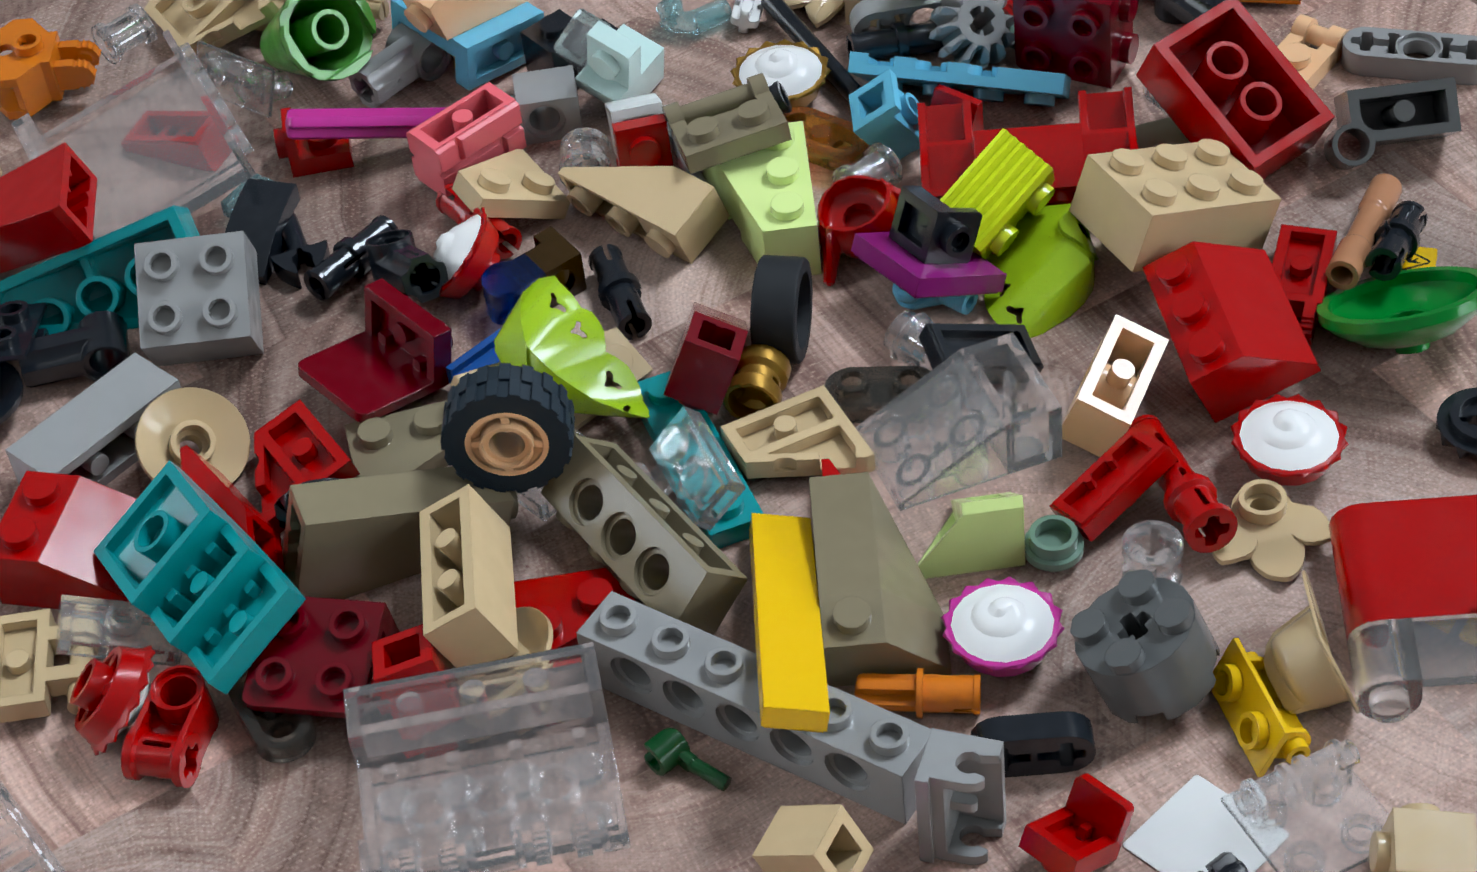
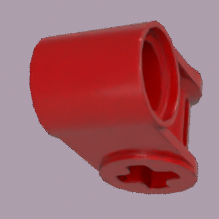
M176 665L159 673L151 683L150 691L134 726L126 734L122 746L121 769L126 779L140 781L145 776L170 779L175 787L190 788L195 783L201 769L202 759L219 723L216 707L204 677L197 668L188 665Z

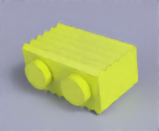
M1002 128L940 201L950 208H975L982 214L973 252L986 260L992 252L1000 256L1010 247L1019 234V230L1015 226L1024 217L1026 212L1030 211L1033 215H1036L1055 193V189L1051 186L1055 181L1054 169L1032 150L1028 149L1024 143Z

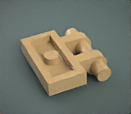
M50 608L0 616V723L51 716L52 697L61 695L67 696L68 711L72 714H77L79 707L70 703L73 688L85 666L101 650V630L96 626V613L92 609H76L72 614V623L56 625ZM54 655H70L69 664L54 666Z

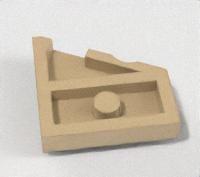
M515 149L459 170L452 190L472 212H474L475 208L481 209V207H485L487 217L565 219L570 206L567 196L557 187L555 180L550 175L544 173L523 149Z
M824 385L720 426L722 440L747 479L822 475V459H830L840 474L870 473L876 470L873 451Z

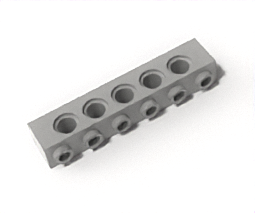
M613 591L607 595L576 632L586 681L905 825L916 811L914 780L931 731L930 728L828 684L830 715L827 732L764 728L760 723L756 653Z

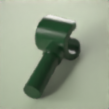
M675 728L663 729L644 743V747L649 751L645 754L644 760L651 770L659 776H664L677 765H680L687 772L695 774L722 791H725L731 783L732 778L699 759L696 754L692 753L684 736Z

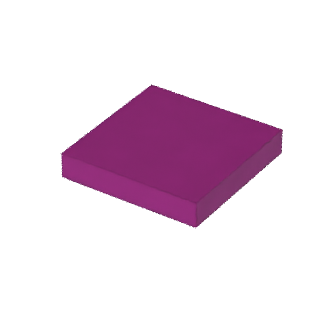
M890 232L855 233L851 248L854 255L914 298L998 294V292L1003 291L1007 274L975 252H972L968 263L924 264L889 237Z

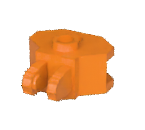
M33 18L10 21L0 28V53L12 50L10 54L0 56V111L9 120L29 119L52 101H62L65 90H74L80 87L85 89V87H90L91 84L94 85L97 72L95 65H99V57L102 50L99 49L95 42H90V40L60 41L57 31L47 32Z

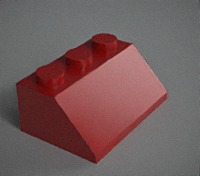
M1192 241L1142 267L1189 382L1215 423L1251 406L1256 399L1264 400L1321 371L1269 256L1264 249Z

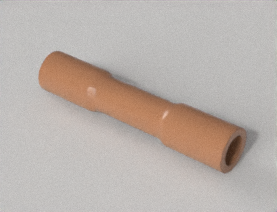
M1378 174L1371 180L1358 206L1356 218L1346 237L1340 241L1326 268L1325 275L1328 277L1327 280L1335 288L1348 290L1357 285L1366 267V256L1374 244V234L1382 222L1389 220L1402 194V185L1393 175Z

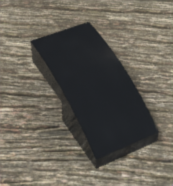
M248 178L228 221L225 233L244 231L257 251L259 284L266 285L274 272L271 256L282 254L286 250L281 234L300 201L298 188L294 183Z

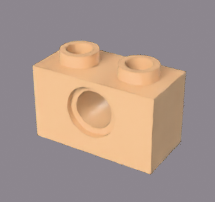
M1116 314L1092 357L1056 436L1101 457L1131 426L1169 340Z

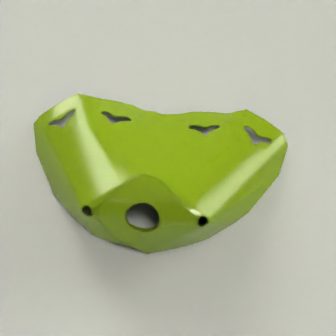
M1071 204L1045 206L1036 215H1033L1030 211L1026 212L1024 217L1015 226L1019 230V234L1010 247L1002 255L997 256L991 253L986 259L1006 273L1005 284H1011L1001 297V292H998V294H984L986 309L997 324L1025 325L1030 338L1044 334L1071 317L1092 293L1095 281L1094 261L1099 260L1093 246L1089 230L1069 211ZM1008 306L1024 308L1021 324L1017 323L1015 314L1007 311L1006 308Z
M555 276L538 278L523 291L494 339V351L500 362L511 363L513 366L522 367V364L534 367L533 370L540 373L546 372L551 375L554 382L558 385L562 384L567 390L568 399L573 401L574 413L611 417L649 418V409L643 401L640 385L627 364L606 352L604 329L593 312L582 308L574 296ZM551 293H554L556 302L561 304L566 309V312L550 307ZM576 322L581 323L580 330L587 335V338L571 333ZM606 372H611L613 382L619 384L622 387L621 389L604 385L607 378ZM625 406L630 407L629 412L623 410Z

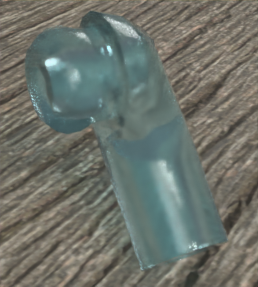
M663 0L656 6V12L661 19L658 23L664 30L692 35L704 33L730 21L732 13L726 0H715L697 9L687 11L683 10L681 0Z

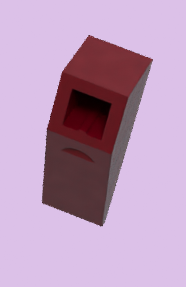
M694 302L663 395L678 400L679 403L690 409H702L718 415L741 358L748 334L746 321Z

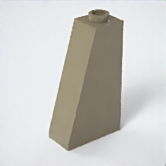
M453 466L290 485L283 545L285 575L303 596L346 599L421 573L420 511L469 484L510 527L511 519H515L518 514L516 491L496 492L493 489L485 487L481 489L473 486V482L466 478L464 480L460 478Z

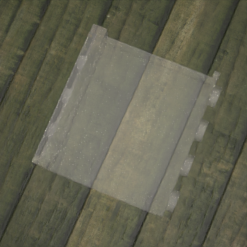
M169 30L163 32L162 35L175 56L43 134L29 113L11 123L30 161L66 142L97 177L93 240L173 205L186 207L190 213H193L256 175L246 157L254 149L239 125H234L237 121L222 97L219 96V91L205 69H203L202 63L190 44L186 42L179 47Z

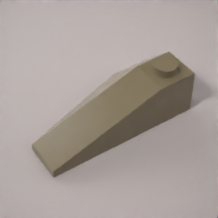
M868 472L809 477L827 684L833 687L855 685L857 676L861 673L916 674L917 668H924V674L952 675L949 644L942 636L945 626L941 617L944 614Z

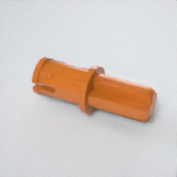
M917 668L916 674L861 673L857 676L855 682V696L888 711L916 712V718L923 719V713L980 715L981 674H924V668Z

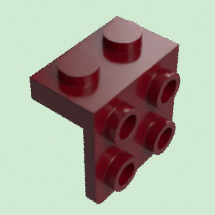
M1013 0L1015 60L1017 66L1025 70L1066 74L1074 81L1112 89L1125 65L1132 64L1138 52L1139 36L1133 33V20L1137 13L1139 0Z
M383 278L364 286L365 331L306 357L298 363V375L300 378L359 423L370 418L382 417L449 385L445 367L451 364L452 329Z
M304 596L306 600L249 667L242 694L243 701L253 711L348 719L357 718L365 710L373 677L371 642L400 631L385 602Z

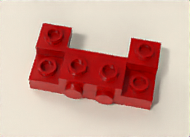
M1124 87L1123 91L1086 94V90L1078 91L1079 123L1004 128L1054 169L1055 181L1051 186L1055 189V193L1045 206L1072 203L1088 154L1113 152L1119 148L1138 149L1132 87ZM963 99V103L932 106H925V102L917 103L922 188L939 200L1002 130L973 131L971 99Z

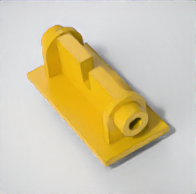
M1233 638L1213 670L1217 680L1211 690L1257 777H1263L1274 759H1286L1290 764H1297L1308 758L1311 752L1309 748L1311 736L1303 728L1297 715L1290 714L1282 707V703L1267 677L1263 663L1264 657L1259 656L1256 652H1246L1239 638Z

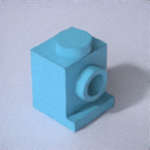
M891 69L883 72L848 95L853 132L891 164L920 148L917 109L919 101L911 93L907 92L904 94L898 89L897 76Z

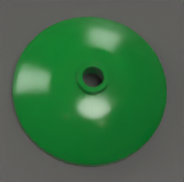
M1458 266L1424 267L1402 270L1396 278L1389 281L1377 280L1374 277L1358 281L1355 287L1348 290L1338 289L1327 295L1323 299L1322 304H1318L1317 316L1319 324L1337 337L1366 347L1377 349L1395 348L1398 354H1415L1430 348V342L1453 334L1477 315V269Z

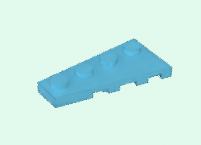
M850 51L848 73L866 81H871L883 72L891 69L897 76L898 89L901 91L903 90V84L923 86L922 95L933 96L934 88L941 84L951 89L972 90L973 97L982 101L1003 102L1004 93L1024 95L1023 104L1054 107L1055 98L1069 99L1071 78L1066 74L1004 67H992V71L982 70V66L957 62H942L941 66H931V62L900 56H894V58H890V62H884L869 57V53Z

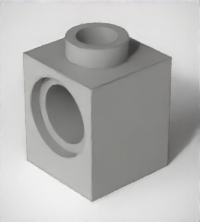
M573 65L512 74L515 95L510 96L520 106L523 122L520 125L524 128L527 145L584 136Z

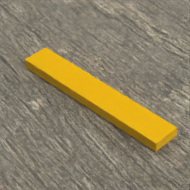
M751 513L749 541L761 726L774 729L827 732L830 707L811 518Z

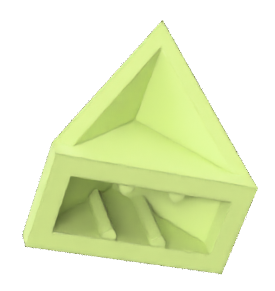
M1004 492L951 500L952 513L917 564L925 579L1025 565L1024 504L1022 495Z

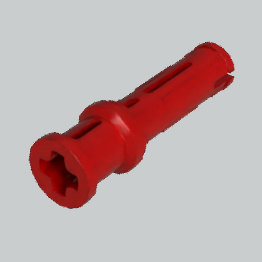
M1145 414L1134 419L1129 429L1135 425L1169 446L1178 460L1156 482L1165 493L1163 499L1164 509L1172 520L1182 523L1184 526V539L1192 550L1199 553H1211L1229 544L1238 528L1237 517L1229 506L1217 501V489L1211 480L1202 474L1195 473L1191 469L1187 460L1168 436L1163 424L1156 416ZM1198 528H1201L1203 533L1206 535L1205 537H1203Z

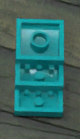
M170 460L93 551L129 602L149 615L169 644L187 654L207 683L225 695L306 600L295 585L253 539L181 468Z

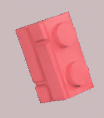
M488 82L406 132L410 152L414 155L411 158L417 178L435 192L439 193L441 191L445 196L449 197L452 194L444 186L454 183L459 170L512 150L527 147L524 128L520 125L523 122L520 106L517 101Z

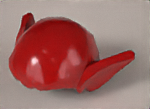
M854 175L835 181L822 194L818 203L817 219L819 242L823 258L824 284L829 287L835 284L842 254L852 259L861 260L851 251L855 233L890 232L901 189L893 186L883 178L877 179L865 175Z

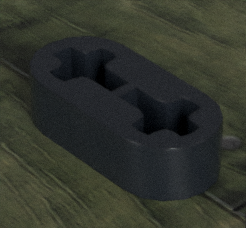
M1074 711L987 718L977 723L970 734L972 736L1004 741L1005 778L1078 771L1088 766L1096 755L1091 721L1085 715Z

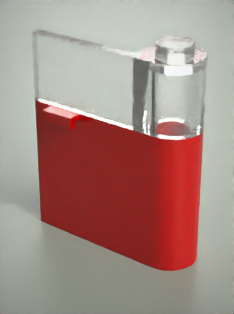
M1477 495L1359 503L1349 505L1337 511L1331 517L1329 531L1355 698L1359 711L1366 717L1375 719L1378 722L1395 723L1407 718L1409 714L1413 713L1420 706L1423 687L1477 684Z

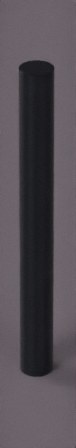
M761 0L763 8L795 43L804 41L809 48L818 47L821 56L829 58L827 67L831 71L826 78L849 103L848 95L861 87L859 83L784 0Z

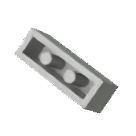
M134 352L5 449L18 484H20L26 471L79 475L106 486L138 461L135 449V433L143 412L160 395L181 388L179 380Z

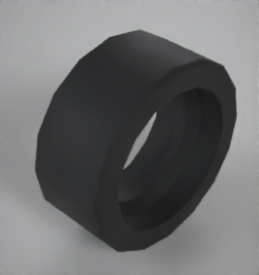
M763 255L758 261L752 286L750 307L751 345L764 344L781 351L792 364H800L805 358L811 331L812 273L810 263L805 257Z

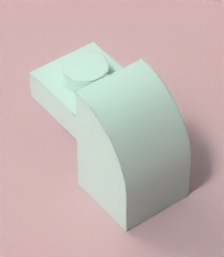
M598 20L586 34L587 65L575 77V82L580 89L600 101L607 103L650 94L664 78V47L625 24H622L616 31Z

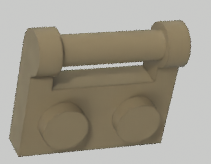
M763 73L748 77L747 84L679 106L678 102L662 106L668 130L690 174L792 140L788 122L770 92Z

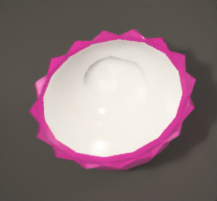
M1007 577L1001 581L986 578L978 586H965L961 596L949 600V611L941 617L945 626L942 636L951 644L952 652L961 656L967 665L979 673L995 677L1017 676L1032 670L1045 658L1050 650L1057 647V638L1065 629L1060 623L1063 610L1053 605L1051 593L1039 591L1034 582L1019 583L1012 577Z

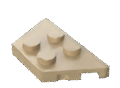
M149 0L144 10L192 61H195L270 22L279 11V8L272 0Z

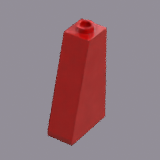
M66 142L0 177V273L75 250L93 242L97 177Z

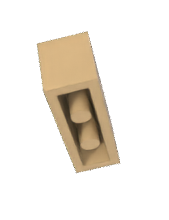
M468 484L419 512L423 636L467 679L491 666L502 663L509 656L519 651L511 530L504 520Z

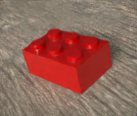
M1225 0L1153 44L1136 74L1137 78L1190 143L1199 142L1201 139H1213L1222 142L1230 149V153L1249 170L1259 174L1263 179L1314 147L1335 118L1333 113L1239 0Z

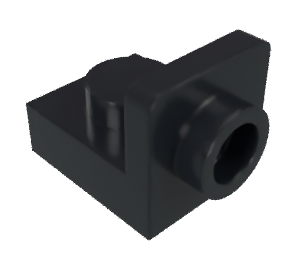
M902 186L889 237L924 264L968 263L972 256L982 214L975 208H950L921 186Z

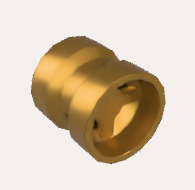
M752 344L744 347L723 400L725 408L735 418L740 419L780 403L783 397L782 391L787 386L791 372L788 358L781 351L768 345Z

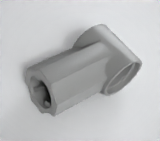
M400 23L388 36L385 49L372 57L358 73L349 76L351 88L357 93L363 104L370 108H377L419 77L426 81H434L440 78L447 70L452 55L403 23Z

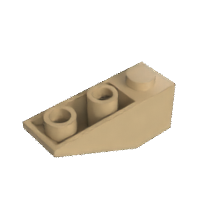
M675 166L562 167L558 172L569 191L567 199L577 210L587 216H592L594 212L601 215L612 228L626 237H630L632 233L640 236L652 250L665 258H669L673 254L692 264L730 217L714 186Z

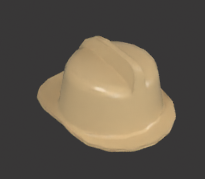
M1304 570L1302 571V577L1309 606L1272 633L1265 648L1263 661L1267 677L1284 709L1290 714L1318 710L1344 702H1350L1354 711L1358 714L1360 711L1355 699L1332 657L1308 575Z

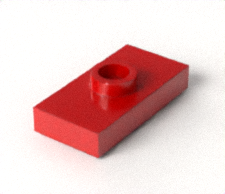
M1134 425L1056 498L1049 507L1055 515L1064 516L1073 521L1082 536L1093 542L1178 460L1169 446Z

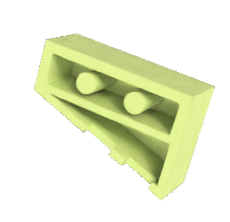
M803 121L788 122L792 140L702 170L706 183L715 187L730 215L728 219H733L741 231V239L757 264L763 255L805 257L809 261L812 275L822 274L818 227Z

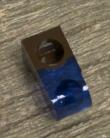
M552 226L533 236L534 248L511 261H501L491 265L481 276L487 313L494 323L498 325L505 323L523 291L538 278L555 276L573 296L587 289L581 253ZM551 293L550 307L553 308L559 304L556 302L554 293Z

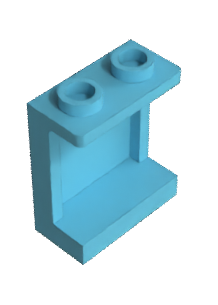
M390 0L392 30L398 24L403 23L454 56L456 83L468 91L525 64L520 32L544 17L542 10L529 2H525L447 41L431 30H428L426 33L419 31L404 15V10L407 7L403 0Z

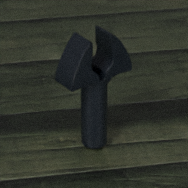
M293 212L281 234L287 252L271 256V261L278 278L293 287L302 289L298 271L301 269L300 265L305 263L306 266L314 268L331 254L327 240L311 245L307 244L298 218Z

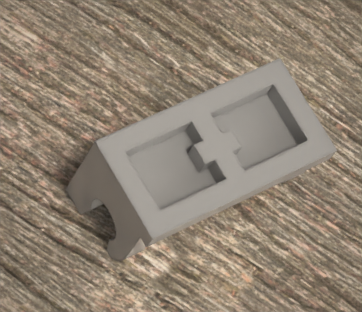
M931 728L914 780L920 861L933 863L934 859L937 858L967 865L983 864L988 861V850L981 846H967L961 839L968 833H978L983 837L1003 836L1007 823L1004 741Z

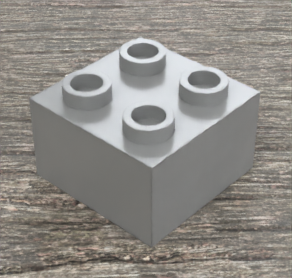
M244 231L134 243L140 349L154 365L166 366L264 354L257 251Z

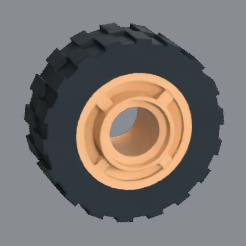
M499 363V366L489 367L486 365L479 367L476 372L472 374L467 373L462 376L459 383L451 387L448 392L447 401L444 404L440 442L441 450H445L444 459L449 466L452 465L455 468L456 474L463 480L466 478L473 482V486L481 489L485 487L496 492L516 491L517 493L528 492V489L534 487L539 489L548 485L549 480L554 477L557 479L563 473L564 465H569L572 457L575 425L574 405L572 399L569 400L567 397V390L562 384L558 385L554 382L551 375L546 372L540 373L533 370L534 367L523 364L521 367L513 366L511 363Z

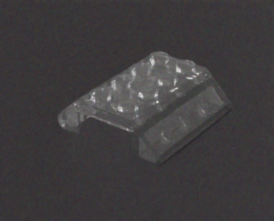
M594 642L343 689L348 741L358 773L364 840L358 841L361 872H509L528 868V863L534 861L537 862V866L550 864L553 862V855L577 851L578 857L581 858L592 856L593 850L602 848L603 853L631 848Z

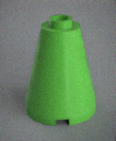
M286 0L261 35V53L266 62L278 70L322 81L341 80L358 73L370 60L373 52L371 46L373 34L376 33V22L366 0Z

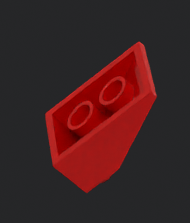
M26 471L0 521L1 603L68 611L89 608L98 614L151 619L149 615L129 602L93 552L137 498L79 475Z

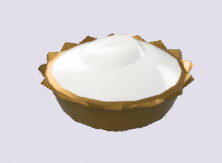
M783 39L776 44L765 41L759 48H749L745 56L736 58V67L730 71L734 77L732 84L736 87L747 84L748 77L763 73L768 87L776 81L782 84L790 99L792 112L806 107L816 99L821 86L825 84L826 76L831 71L827 67L829 58L821 56L818 47L809 48L804 41L792 43Z

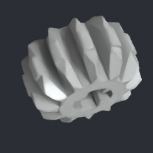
M941 0V6L932 11L929 18L938 27L930 32L929 39L942 41L944 45L940 48L938 57L945 58L952 54L954 55V62L982 66V70L988 67L989 63L997 64L1003 60L1006 55L1005 48L1014 44L1015 35L1007 29L1014 25V16L1004 14L1003 11L1007 0ZM971 23L974 24V26L977 29L974 32L971 30L969 26Z

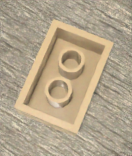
M1201 139L1199 142L1176 145L1163 143L1156 147L1132 150L1119 148L1113 152L1088 154L1069 211L1132 272L1144 271L1142 267L1192 241L1262 249L1281 198L1263 183V178L1259 174L1249 170L1236 159L1225 144L1213 139Z

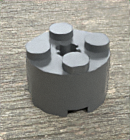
M1147 569L1130 571L1120 579L1117 586L1099 596L1088 609L1077 613L1072 619L1070 633L1075 639V652L1112 714L1129 723H1138L1137 716H1151L1162 712L1167 720L1177 718L1197 706L1215 685L1217 679L1212 671L1217 655L1220 656V649L1194 600L1183 585L1167 578H1155L1153 573Z

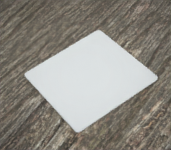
M1195 775L1123 843V846L1159 872H1208L1205 866L1223 852H1231L1238 860L1245 864L1248 872H1255L1289 839V835L1203 777Z

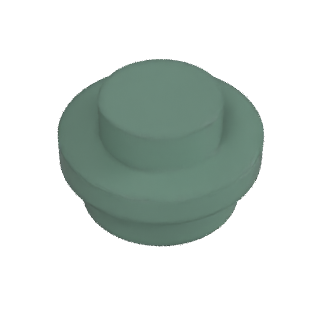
M1043 516L1037 519L1025 534V558L1038 569L1049 572L1067 570L1075 566L1084 554V539L1081 532L1073 521L1064 516Z

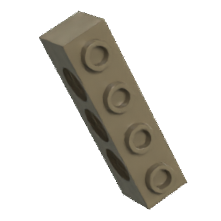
M574 435L572 457L569 465L565 464L563 473L557 479L554 477L549 480L548 485H545L540 492L557 510L556 518L569 529L576 531L589 544L587 551L593 558L609 566L621 579L619 582L620 587L627 594L642 601L646 606L714 635L748 578L616 443Z

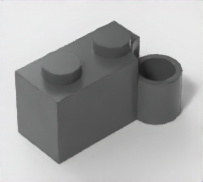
M1455 77L1347 90L1334 97L1337 129L1327 136L1323 152L1326 160L1332 166L1348 170L1366 163L1372 157L1375 146L1443 138L1462 131ZM1342 133H1350L1359 140L1361 146L1360 154L1355 161L1344 158L1339 152L1338 139Z

